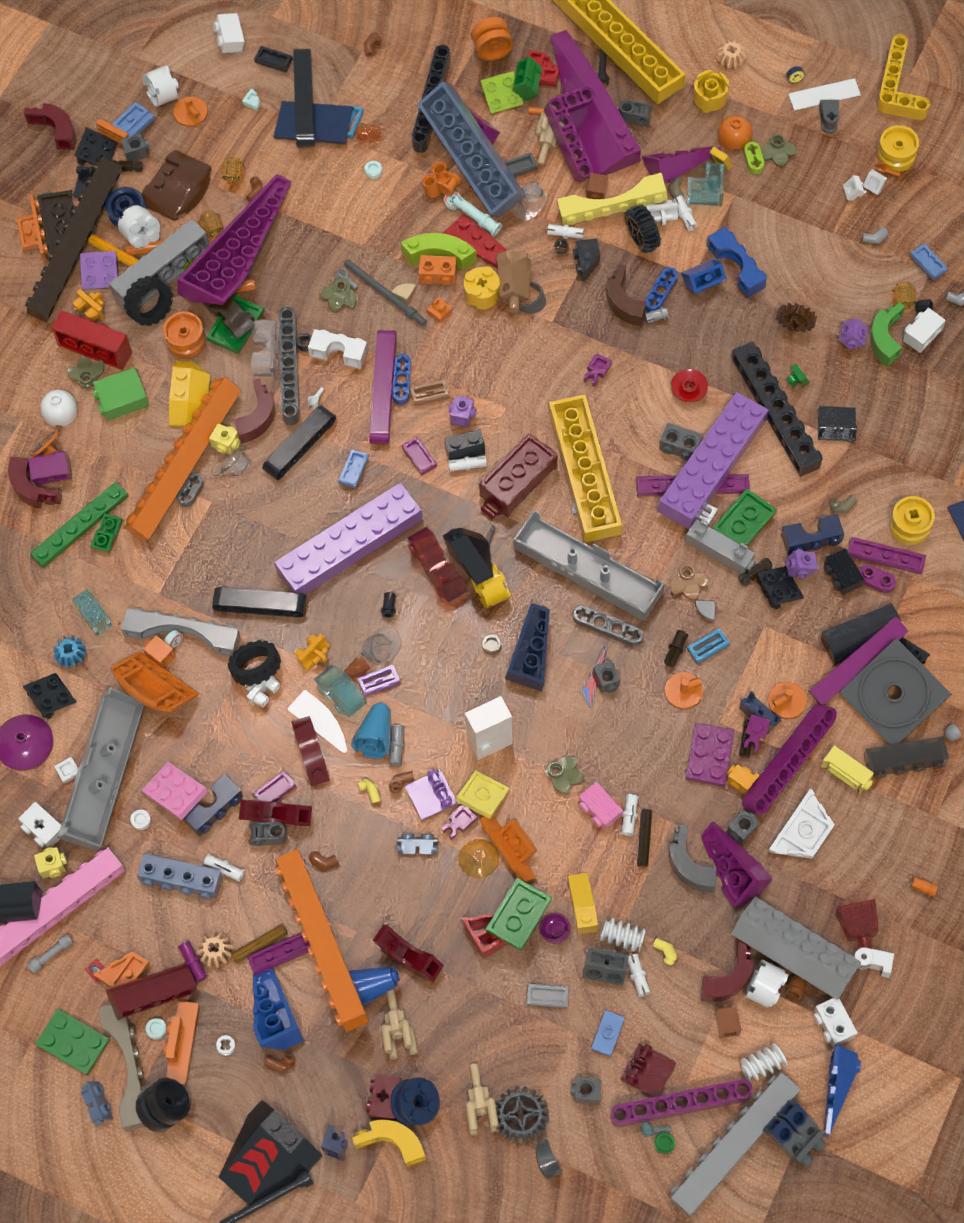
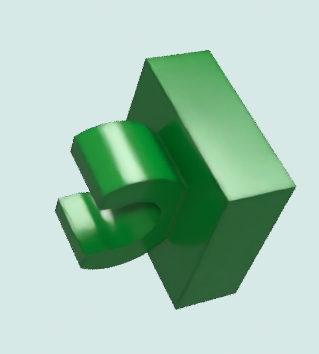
M797 364L791 367L794 374L790 375L787 380L792 387L798 385L799 382L804 387L810 383Z

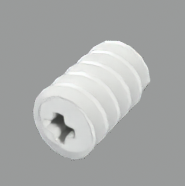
M612 918L609 922L606 920L600 941H604L608 937L609 944L616 940L617 947L623 942L624 949L631 945L632 952L638 947L640 952L646 929L643 928L639 933L638 926L630 930V923L623 927L622 920H620L615 925V918Z
M774 1043L770 1045V1049L764 1047L763 1053L759 1050L756 1051V1057L750 1054L748 1060L746 1058L741 1059L742 1072L750 1083L751 1077H754L756 1081L759 1080V1073L765 1078L766 1070L773 1074V1066L781 1070L780 1063H783L786 1067L788 1065L783 1052Z

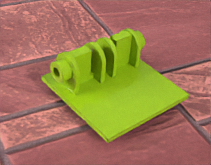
M514 71L481 80L482 93L485 94L490 114L524 105L519 94L512 90L515 78Z

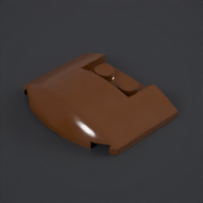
M177 150L172 151L165 157L164 164L149 185L146 184L141 194L146 207L174 221L178 220V215L184 212L188 214L201 201L208 189L211 180V166Z

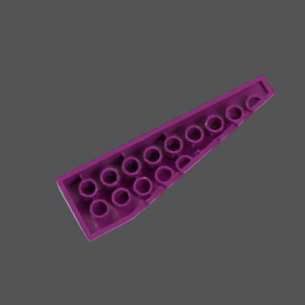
M567 30L551 35L563 94L584 86H589L595 91V97L588 106L569 114L592 165V173L609 175L639 163L641 149L601 80ZM567 100L570 105H573L570 100Z
M276 174L177 279L178 295L192 302L221 305L226 303L244 283L291 185L290 180Z

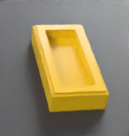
M715 147L711 149L710 154L715 164L730 171L733 165L728 155Z

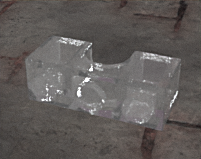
M255 320L253 322L255 324L253 327L255 345H264L266 348L259 352H252L251 370L253 377H275V370L279 368V362L276 359V354H279V343H277L279 327L276 325V320Z

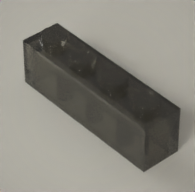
M944 736L868 748L863 755L866 768L874 773L873 777L876 779L893 773L894 775H902L906 771L912 770L914 772H921L925 768L930 767L939 769L944 767L949 760Z

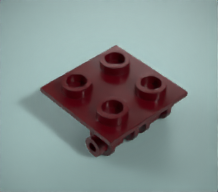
M639 1043L620 1080L652 1097H658L676 1062L655 1052L650 1045Z

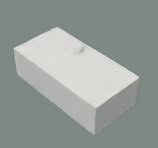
M501 696L465 713L467 741L477 760L513 744L512 716Z

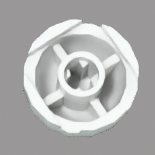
M56 389L48 392L40 404L43 419L47 424L54 427L56 425H62V427L69 425L78 414L76 400L65 390Z

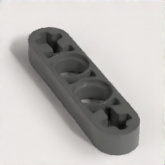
M582 605L577 606L573 611V620L578 625L634 647L639 646L643 641V632L638 627ZM581 612L585 613V616L578 618V614H581ZM590 615H593V616L591 617V621H590V623H589V622H588V618H590ZM601 618L605 623L602 626H596L594 620ZM617 625L622 628V631L615 634L611 628ZM625 629H627L628 633L626 634V637H623L625 635ZM634 634H638V637L635 638V640L631 639V636H633Z

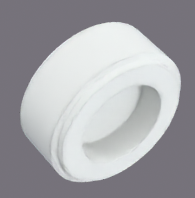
M140 809L133 812L130 821L136 830H145L151 824V817L147 811Z

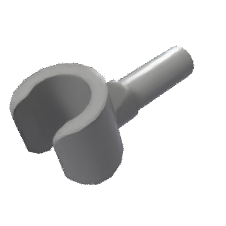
M340 269L334 274L335 279L345 278L350 282L351 287L354 289L358 287L349 279L346 269Z

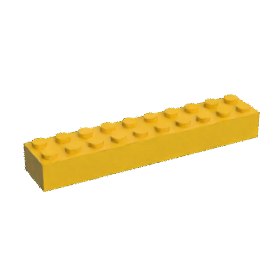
M552 0L657 105L684 88L686 74L611 0Z

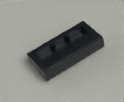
M260 46L254 58L257 64L287 72L293 60L292 55Z

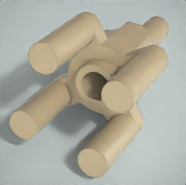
M545 112L541 113L536 130V135L539 136L538 144L542 147L537 164L541 166L545 163L548 149H553L557 141L550 124H548L549 121Z
M392 989L387 992L390 1011L385 1015L386 1024L381 1026L385 1053H389L390 1060H395L398 1058L395 1039H404L405 1048H409L410 1055L417 1054L418 1050L414 1029L412 1026H409L405 1012L398 1010L395 991Z
M471 1064L470 1071L473 1089L468 1090L469 1101L466 1103L470 1136L478 1135L476 1116L488 1114L491 1132H497L499 1130H496V1127H499L495 1100L490 1098L488 1087L481 1086L478 1064Z

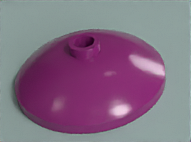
M27 714L18 715L7 720L0 727V761L5 766L18 771L30 770L41 765L49 757L53 748V734L48 724L41 718ZM20 736H24L22 740H18Z

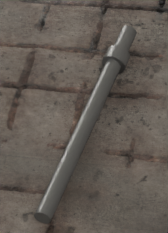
M349 259L344 262L347 268L404 311L408 318L414 319L421 326L427 323V320L420 316L416 309L406 305Z

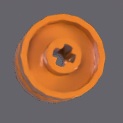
M491 17L478 22L471 31L477 55L482 60L494 61L508 55L514 47L508 25L502 18Z
M182 311L171 315L164 323L163 333L168 350L172 355L183 359L193 358L205 348L206 337L202 321L197 315Z

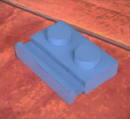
M135 102L112 125L127 132L130 137L140 134L155 120V116Z

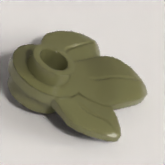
M780 134L773 135L769 139V144L765 145L762 149L764 160L772 159L776 165L781 167L787 163L788 156L797 154L794 144L786 142L785 138Z
M345 278L336 279L332 285L326 286L321 293L322 299H329L328 303L332 312H336L344 304L352 309L356 304V294L351 290L350 282ZM340 284L345 285L343 289H339L338 286Z
M85 356L81 357L77 367H68L69 377L78 381L79 385L84 388L92 387L94 385L93 382L104 371L102 360L92 363Z
M565 756L559 762L554 761L547 765L546 775L549 779L553 780L554 788L563 794H570V785H578L584 781L583 774L575 768L578 758ZM554 769L559 770V773L553 774L552 771Z

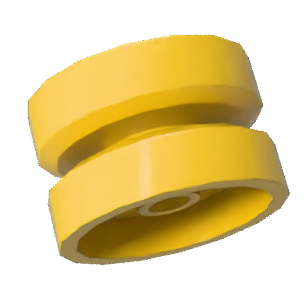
M900 125L886 129L881 135L878 146L877 158L879 163L885 162L888 168L897 172H902L912 167L919 148L917 134L911 128Z
M917 496L901 499L895 505L889 522L890 532L893 537L900 543L907 545H917L923 542L929 536L935 519L931 504Z

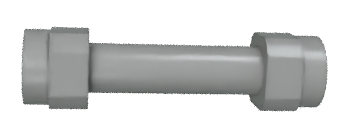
M67 934L58 939L59 942L38 959L33 958L30 960L27 966L33 974L39 972L42 969L41 966L61 950L70 948L73 942Z

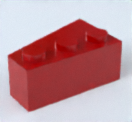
M495 913L482 914L473 918H462L465 930L483 959L509 945L486 932V928Z

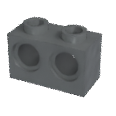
M667 423L660 440L659 450L666 454L680 456L683 460H689L701 443L703 434ZM668 439H674L675 441L670 442ZM686 445H691L693 447L687 448Z
M589 947L582 978L623 986L629 955Z

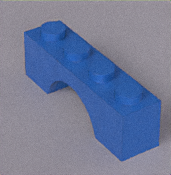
M724 227L708 236L707 247L716 259H730L741 268L737 286L747 298L765 289L766 274L764 271H760L755 260L748 256L745 247L737 242L733 232Z

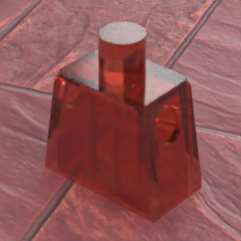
M875 899L838 906L835 914L849 942L858 940L860 948H872L870 937H875L878 933Z

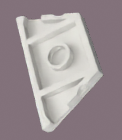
M812 789L808 791L769 848L770 853L813 859L833 829V821L825 813L824 807L818 802Z

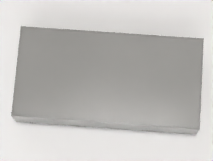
M528 984L526 1005L567 1009L569 987Z

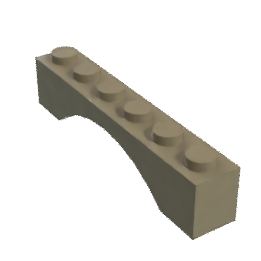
M111 1005L99 1007L103 1029L118 1042L127 1062V1087L118 1107L122 1128L127 1132L145 1127L136 1112L137 1097L146 1090V1086H142L141 1079L144 1078L142 1066H138L137 1059L140 1058L139 1049L137 1046L134 1047L133 1039L136 1038L133 1026L130 1027L129 1023L132 1015L117 1020Z

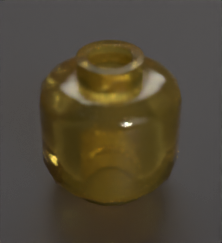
M229 157L222 163V178L228 184L237 185L238 182L244 179L245 165L241 162V159Z
M208 211L200 216L198 224L206 232L207 237H211V239L217 238L224 230L220 215L213 211Z
M909 282L897 283L896 287L892 289L893 305L896 306L901 302L905 306L904 310L911 309V306L916 303L915 287L910 285Z

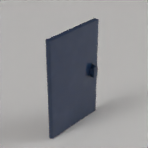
M281 101L274 139L296 140L295 102ZM313 103L314 141L346 144L354 106Z

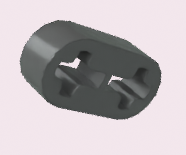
M192 473L187 477L177 494V499L181 506L190 507L196 501L204 486L201 475ZM196 480H198V484L195 483L192 487L191 481L195 482ZM189 493L190 499L186 498L184 501L182 497H186Z

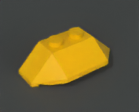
M176 360L173 365L169 397V426L184 427L187 423H190L193 418L192 413L200 407L202 397L209 392L210 374L194 361Z

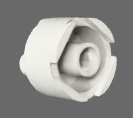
M167 65L143 74V84L148 87L146 93L154 106L158 107L179 98L176 91L179 88L178 82L175 78L172 79Z
M136 205L129 207L123 212L122 219L118 221V229L134 247H146L148 243L156 242L159 239L160 224L146 208Z
M761 960L758 964L761 967L759 971H754L746 989L748 993L744 997L768 1008L778 1001L780 993L777 991L781 985L784 986L788 974L785 973V970Z

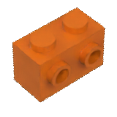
M420 255V283L426 285H455L456 257Z

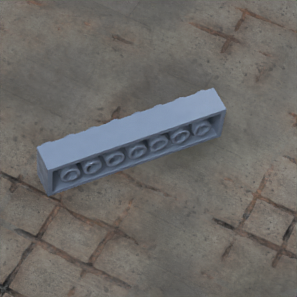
M442 81L417 104L492 216L500 218L526 196L453 85Z

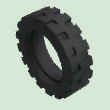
M145 276V278L137 279V282H133L131 288L127 289V295L124 296L126 314L143 326L144 324L151 326L153 323H159L160 319L163 320L166 317L165 314L170 311L169 307L172 305L171 298L173 297L170 288L154 276L152 278ZM158 289L159 299L155 307L149 312L139 313L137 304L141 295L147 290Z
M256 640V642H248L247 645L240 646L239 650H235L232 653L233 656H230L228 663L229 671L237 684L253 686V684L259 685L262 681H267L271 676H274L277 673L276 670L280 668L279 663H281V659L273 643H269L267 640L263 642ZM259 656H267L266 661L260 666L250 670H242L243 665L249 660Z

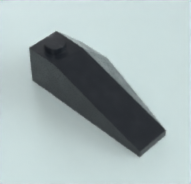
M459 527L451 529L443 535L449 554L476 585L494 577L490 545L482 534Z

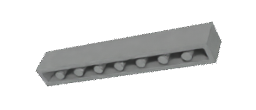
M782 1072L778 1077L774 1075L767 1082L769 1087L765 1092L760 1090L753 1098L755 1103L751 1107L747 1105L739 1114L742 1118L737 1123L733 1121L726 1129L727 1135L723 1139L719 1137L713 1143L712 1147L714 1149L710 1154L707 1152L703 1154L698 1160L700 1165L696 1170L691 1168L684 1176L686 1181L682 1185L677 1184L670 1192L672 1195L670 1202L688 1218L694 1214L765 1133L763 1128L774 1116L778 1117L777 1113L787 1101H793L799 1094L801 1089Z

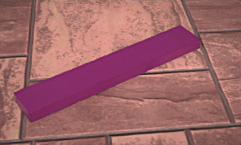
M749 474L728 475L716 494H742L746 489L750 490ZM677 475L637 476V496L664 495Z
M897 616L894 617L808 690V692L819 705H824L896 638L898 640L901 639L909 631Z

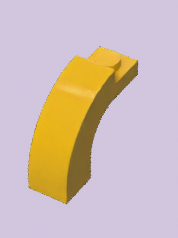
M376 1120L369 1122L371 1131L367 1129L355 1133L356 1136L352 1137L356 1149L378 1141L393 1143L400 1149L406 1167L426 1160L422 1145L416 1135L409 1128L395 1121Z

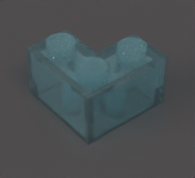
M706 163L705 178L688 177L686 204L722 206L724 164Z
M333 665L329 666L314 679L318 684L316 686L317 690L323 696L326 695L330 700L333 699L335 702L334 708L341 715L345 714L350 717L367 703L349 675Z

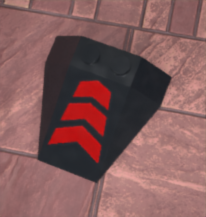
M261 1100L247 1115L219 1178L244 1202L251 1205L294 1181L296 1176L299 1175L298 1173L304 1169L309 1172L321 1159L322 1155L275 1109Z

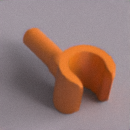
M885 162L876 164L880 169L874 171L880 174L885 172L897 177L900 176L899 172L888 168Z

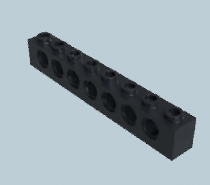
M750 342L734 349L732 360L756 402L769 410L767 421L799 476L801 477L820 469L823 460L819 450L816 451L812 437L805 432L803 422L798 420L795 408L788 403L786 393L781 391L778 379L771 374L770 366L767 361L764 362L759 347ZM801 451H805V452H807L808 454H802V453H800V452H801Z

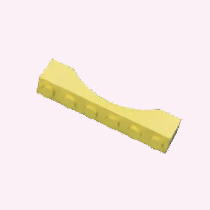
M662 173L644 177L631 190L613 198L588 199L571 195L557 200L563 225H574L578 222L591 221L594 218L626 212L635 205L658 204L668 199Z

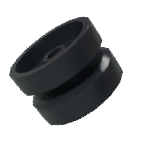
M171 1078L159 1079L140 1093L136 1100L138 1118L145 1127L158 1133L165 1132L188 1115L190 1110V1099L187 1091L179 1082Z

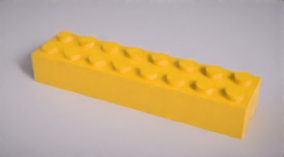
M586 395L549 402V414L584 543L621 535L622 523Z

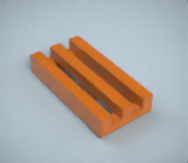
M99 119L96 123L100 134L118 142L120 145H122L121 139L129 137L127 132L102 119Z

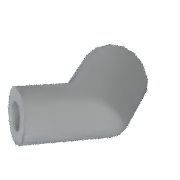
M880 227L874 234L864 233L863 242L880 244L887 238L888 230L885 227Z
M949 292L946 300L963 306L964 292L959 295Z

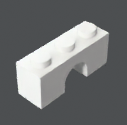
M314 329L308 346L310 357L327 361L331 352L339 350L344 352V365L362 369L368 352L366 341L360 338H349L343 334H333L326 330Z

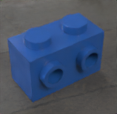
M715 259L682 272L686 289L693 293L701 292L705 288L718 285L727 279L722 262Z

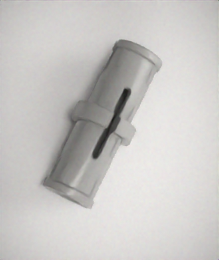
M401 725L392 726L389 765L391 764L392 766L401 765L402 749H404V727Z

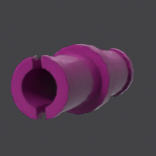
M190 941L182 943L178 946V949L181 951L186 961L185 964L190 969L195 982L204 981L208 976L200 964V957L196 956Z

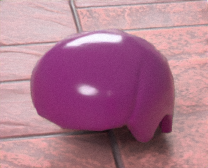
M558 913L550 914L541 921L539 933L548 943H563L569 937L570 922L564 915Z

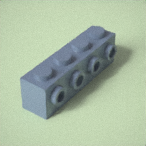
M145 853L137 873V877L142 885L148 887L157 885L166 891H172V889L180 890V893L184 895H191L193 893L206 900L211 898L217 899L223 879L221 870Z

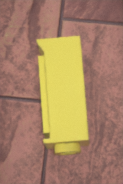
M836 746L831 749L822 762V768H827L829 772L853 789H858L859 794L864 789L867 791L874 782L871 780L874 774L872 771Z

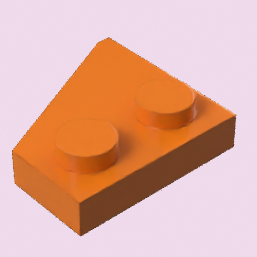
M131 951L124 955L122 959L115 960L110 963V966L101 971H96L93 975L112 988L139 979L150 963Z

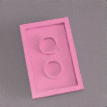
M169 762L141 790L144 795L181 821L208 792L203 785Z

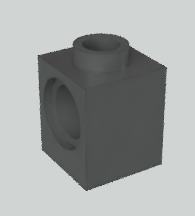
M141 133L121 139L127 161L134 162L148 157L147 150H149L147 140L142 139Z
M612 660L593 666L592 674L601 694L616 691L621 680ZM609 676L612 680L605 681L602 677Z
M743 810L728 826L727 833L743 845L757 830L759 825L758 819L753 813H747ZM746 823L749 828L742 829L739 824Z
M576 1078V1084L571 1086V1096L575 1097V1103L600 1105L601 1080ZM582 1087H589L592 1092L590 1095L585 1096L581 1094L580 1089Z

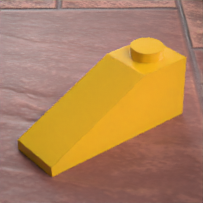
M588 873L569 875L568 882L577 935L598 932L597 916Z

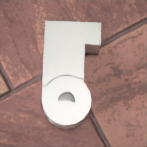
M860 948L856 951L854 957L861 961L859 969L871 968L882 971V977H890L894 953L869 948Z

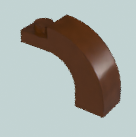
M619 264L618 270H614L613 277L607 280V301L609 307L621 320L629 324L642 326L646 302L632 299L624 293L622 287L626 276V265Z

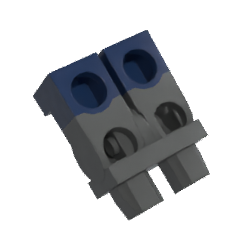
M788 1100L777 1113L778 1117L774 1116L763 1128V1131L779 1145L790 1159L807 1167L813 1159L808 1152L812 1148L819 1152L826 1146L822 1138L824 1133L818 1129L798 1103Z

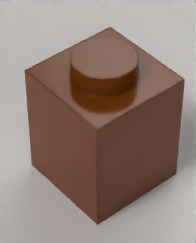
M590 173L586 198L605 199L608 186L607 175Z
M730 1004L716 1009L715 1017L719 1038L740 1035L741 1025L737 1006L731 1007Z

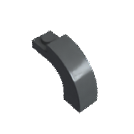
M680 825L679 832L675 831L674 843L676 844L670 843L669 846L671 867L676 876L687 886L698 891L714 893L716 868L700 866L689 858L686 851L688 826Z

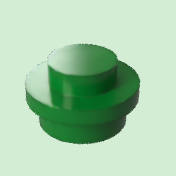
M667 1132L659 1133L654 1140L655 1149L662 1154L672 1152L675 1147L674 1137Z

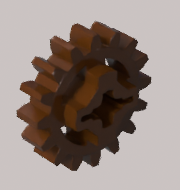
M788 303L787 306L783 304L782 307H779L776 319L779 320V324H783V327H789V330L806 332V330L811 331L815 327L817 316H815V312H810V308H804V305L797 303L791 305Z

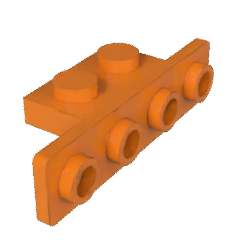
M29 194L33 215L16 218L22 249L27 251L39 248L43 261H47L46 254H49L47 243L44 244L43 242L46 236L44 229L40 227L43 223L41 214H38L37 211L40 210L38 200L34 199L33 194Z
M485 816L481 817L479 821L483 825L484 830L489 834L494 845L500 850L505 861L511 866L516 877L525 883L534 881L536 876L526 861L537 849L518 821L511 819L502 828L494 816L491 819Z
M182 1001L178 1002L176 1017L172 1016V1021L168 1022L167 1035H169L168 1043L164 1044L163 1055H166L165 1058L168 1061L166 1078L174 1079L181 1085H186L199 1005L198 1003Z

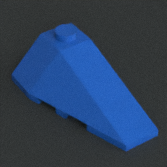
M273 968L256 976L253 974V1030L260 1047L285 1050L303 1042L304 1040Z
M835 1045L830 1055L824 1125L825 1138H828L856 1076V1072L860 1073L861 1060H858V1053Z

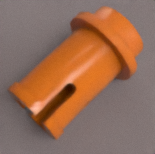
M915 877L911 889L925 893L930 898V896L935 897L938 885H935V882L930 883Z

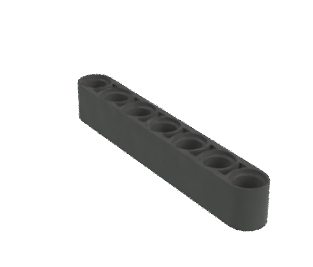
M286 306L279 311L281 411L285 424L292 426L297 424L300 418L297 321L294 309Z

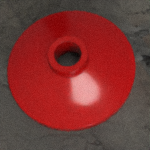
M685 369L679 371L673 377L671 389L679 400L696 402L706 395L708 381L701 372L694 369Z

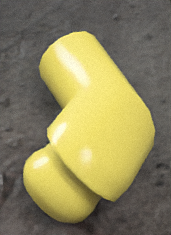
M368 778L358 781L361 791L367 789L371 803L381 801L377 786Z
M656 938L653 947L664 952V962L666 964L673 965L675 960H677L674 946Z

